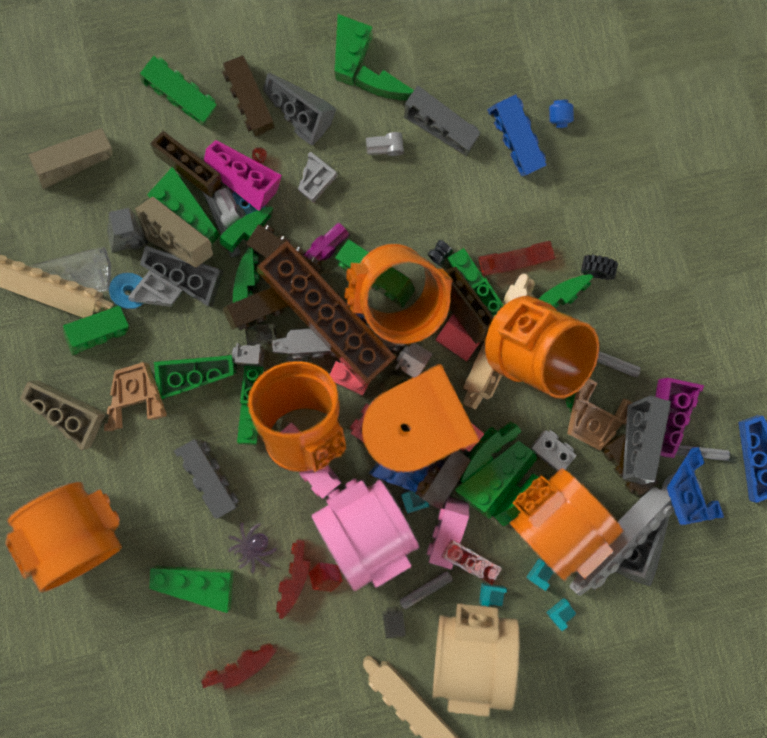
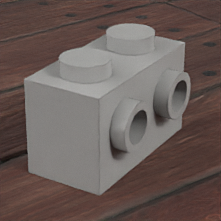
M542 431L529 448L556 472L561 468L566 469L577 456L573 453L574 449L567 443L562 444L558 440L559 436L553 431Z

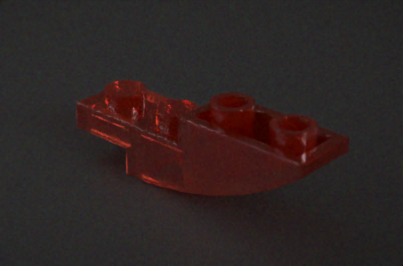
M297 538L296 543H292L291 554H294V562H290L289 574H292V577L285 576L283 581L279 583L278 593H282L281 601H277L276 613H279V619H283L289 613L306 582L311 559L303 558L306 539Z
M453 539L450 540L441 555L442 558L493 585L502 569Z
M267 643L260 646L259 650L253 651L249 649L243 651L237 659L238 665L231 663L226 665L224 670L217 671V669L206 672V675L201 680L203 688L222 682L226 690L244 682L270 661L276 653L278 645Z

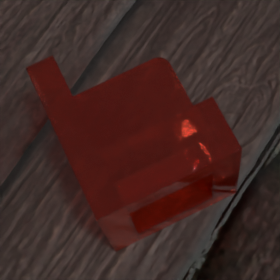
M319 562L309 572L313 590L332 592L343 582L339 566L336 564Z

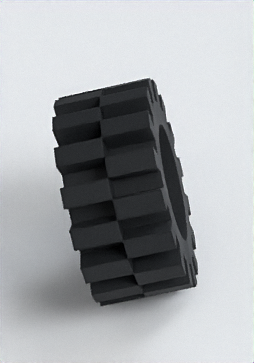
M585 255L581 273L584 275L591 274L596 279L613 280L616 276L618 263L614 259H608V257L600 255Z

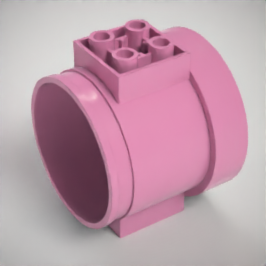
M357 479L349 481L345 484V489L341 491L336 489L328 494L329 498L326 499L328 506L311 515L354 592L371 581L375 587H378L411 567L406 555L419 548L402 513L380 480L368 487L365 486L362 480L357 481Z

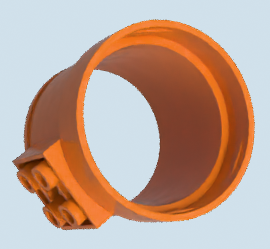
M401 244L382 245L369 252L361 263H351V268L347 269L349 287L345 288V300H347L348 306H350L353 313H363L372 330L387 341L399 344L421 341L433 334L441 326L445 318H447L450 306L451 277L443 269L436 268L430 261L421 257L408 246ZM404 262H413L424 267L425 286L421 296L412 306L396 313H383L368 305L369 289L377 276L384 270Z
M520 296L505 304L494 317L487 333L485 353L490 367L502 376L512 381L525 382L554 398H565L576 393L590 378L598 359L599 340L596 331L589 324L558 312L551 304L532 296Z
M287 362L272 367L257 379L250 391L249 411L255 428L263 437L270 458L277 465L290 471L305 472L313 470L316 473L318 470L324 469L335 457H339L344 453L346 444L343 428L339 425L338 420L340 409L338 392L334 380L324 369L307 362ZM308 408L328 415L319 425L302 433L281 434L271 431L279 418L293 410Z
M563 468L548 481L541 475L532 482L526 491L518 495L517 499L513 502L521 512L510 524L564 581L576 571L585 579L614 552L608 545L624 532L610 513Z
M82 482L71 483L38 497L17 510L8 519V523L14 531L7 535L6 546L23 578L26 579L32 576L41 593L57 588L81 576L121 550L122 546L114 533L119 526L120 518L115 510L112 511L110 508V499L106 493L103 494L100 489L89 495L86 493Z

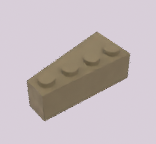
M101 128L28 154L42 189H45L101 161L108 160L113 154L112 147Z
M151 197L135 208L145 239L195 268L213 255L211 242L207 237L195 230L154 197Z
M38 380L28 381L20 397V400L37 414L47 419L49 424L64 433L63 435L76 443L77 447L81 450L91 448L106 415L105 412Z

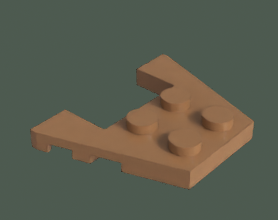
M142 362L114 371L110 393L113 398L111 406L107 409L109 419L108 424L105 423L104 431L123 428L122 408L147 402L148 419L155 420L167 416L149 363Z
M588 379L575 394L567 434L601 450L617 434L616 430L622 424L625 425L627 423L628 405L632 404V402L623 399L615 416L589 402L597 383Z

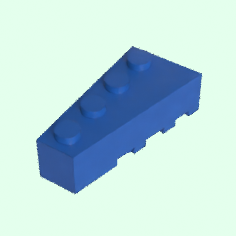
M513 95L493 105L487 111L489 115H494L495 127L503 132V142L508 149L511 148L510 156L520 175L525 176L546 166V157L538 147L539 141L536 134L532 133L530 128L531 121L524 114L522 100L517 95Z

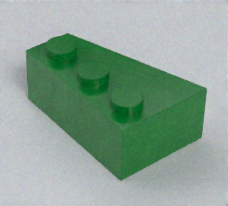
M337 14L335 80L353 86L355 77L359 72L373 37V27Z
M116 306L63 325V334L73 356L93 346L105 343L111 338L124 336L129 326L121 307Z

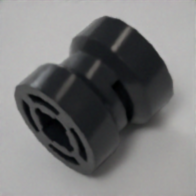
M439 239L436 247L431 249L427 255L434 263L442 266L445 258L453 253V249L446 242Z

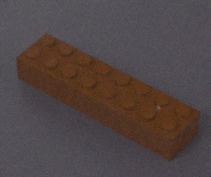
M288 241L257 266L258 273L364 387L396 358Z

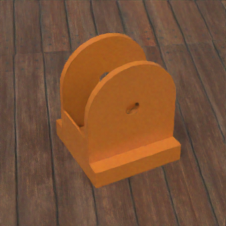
M441 364L380 395L368 408L363 421V438L369 453L381 465L395 471L408 472L418 470L462 447L465 448L479 441L477 433ZM401 424H408L411 430L407 432L402 430Z

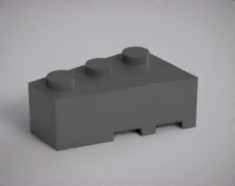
M130 208L109 212L107 235L111 253L129 248L141 249L143 245L148 244L138 216Z

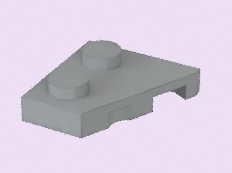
M310 151L307 166L304 167L303 179L300 181L298 190L314 203L338 174Z
M149 270L129 295L128 300L131 302L172 307L182 294V290Z

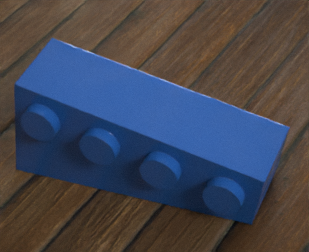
M756 415L738 422L749 500L755 503L767 499V423L762 415Z

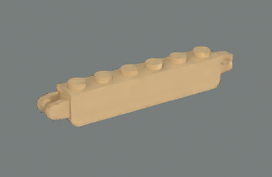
M0 255L1 288L82 318L114 308V304L103 299L104 294L94 288L84 287L77 282L65 280L58 275L43 272L39 268H33L25 265L23 262L14 261L4 255Z
M521 274L515 285H510L502 304L505 305L520 296L535 297L532 294L536 285L534 280L529 279L530 277L527 274ZM486 340L482 344L478 357L463 387L467 390L463 404L476 410L483 398L487 400L492 398L502 377L501 374L495 372L490 367L485 353Z
M366 656L363 659V667L369 674L368 680L370 682L368 684L375 692L379 691L383 695V701L389 707L392 705L397 710V716L403 722L406 720L411 725L409 728L416 736L420 735L422 738H460L388 661H382L379 664L371 656Z

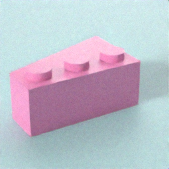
M448 496L444 507L439 512V524L435 526L433 531V544L430 543L428 546L427 555H429V563L452 570L469 519V504L467 502Z

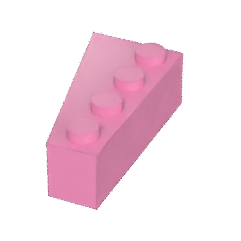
M290 423L280 433L297 434L301 432L293 423ZM329 465L324 469L318 470L316 473L313 470L299 472L300 476L306 482L309 481L313 486L311 489L318 497L321 496L322 499L342 482Z

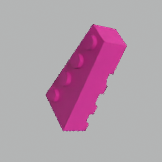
M217 140L206 148L204 162L220 173L224 184L260 211L277 193L282 177L279 173Z

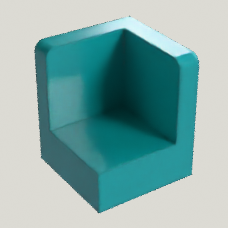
M413 491L401 494L407 514L429 507V503Z
M539 558L526 578L546 591L550 586L547 582L554 573V570Z
M481 583L479 603L482 606L488 607L489 604L502 606L504 593H507V588L500 585Z
M565 598L546 612L561 631L568 627L566 622L576 615V612Z

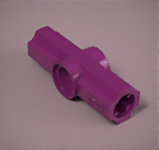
M338 222L325 235L315 239L305 255L310 259L314 256L320 261H325L334 254L336 248L350 234Z

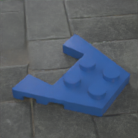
M378 462L369 473L376 478L416 492L418 484L423 481L429 467L434 462L418 470L408 472L394 471Z
M699 447L690 449L667 487L680 525L724 517L719 501H711L706 505L694 471L705 463Z

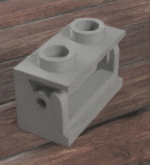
M415 342L410 347L406 345L396 360L399 364L395 369L401 366L405 373L414 378L420 375L432 353Z
M236 343V347H233L232 359H235V363L240 366L263 367L265 348L260 344H256V346H242Z

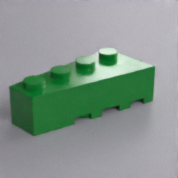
M153 55L140 72L141 83L146 87L150 84V87L156 94L167 96L166 99L170 104L177 108L181 106L183 113L203 126L216 110L217 104H215V100L208 94H202L199 91L200 88L193 82L188 83L184 80V76L179 71L170 69L168 67L169 64L160 57L157 59Z
M171 167L149 191L147 196L157 199L195 230L207 237L212 245L220 234L174 168Z
M348 239L335 258L339 263L338 266L347 272V269L351 268V263H361L369 252ZM389 267L380 273L370 287L375 291H379L387 299L395 302L402 308L415 292L410 278L393 267Z
M232 355L154 362L155 380L161 400L237 374L235 359H232Z
M518 441L460 485L455 491L461 499L490 519L536 462V455L533 450Z
M154 566L150 569L149 589L228 613L231 610L234 570Z

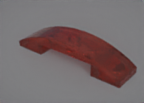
M551 241L533 244L530 247L500 254L494 253L478 257L482 276L510 272L555 259Z

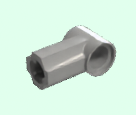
M391 132L386 134V136L366 138L367 155L388 154L389 156H398L404 153L403 138L400 132Z
M224 188L214 193L213 197L222 212L221 221L227 228L246 216L244 210L236 204L229 188Z

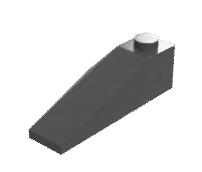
M272 73L267 74L263 91L273 104L282 110L286 121L292 123L296 134L310 145H314L331 126L336 108L324 99Z
M670 516L665 517L660 526L647 536L646 541L638 545L633 550L632 555L619 565L617 573L632 581L651 586L658 567Z

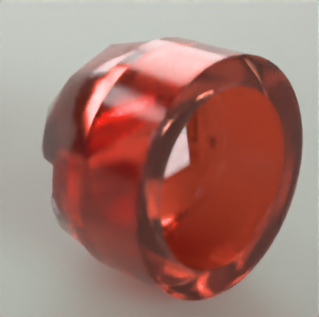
M256 147L252 151V159L260 164L264 163L267 158V152L262 147Z

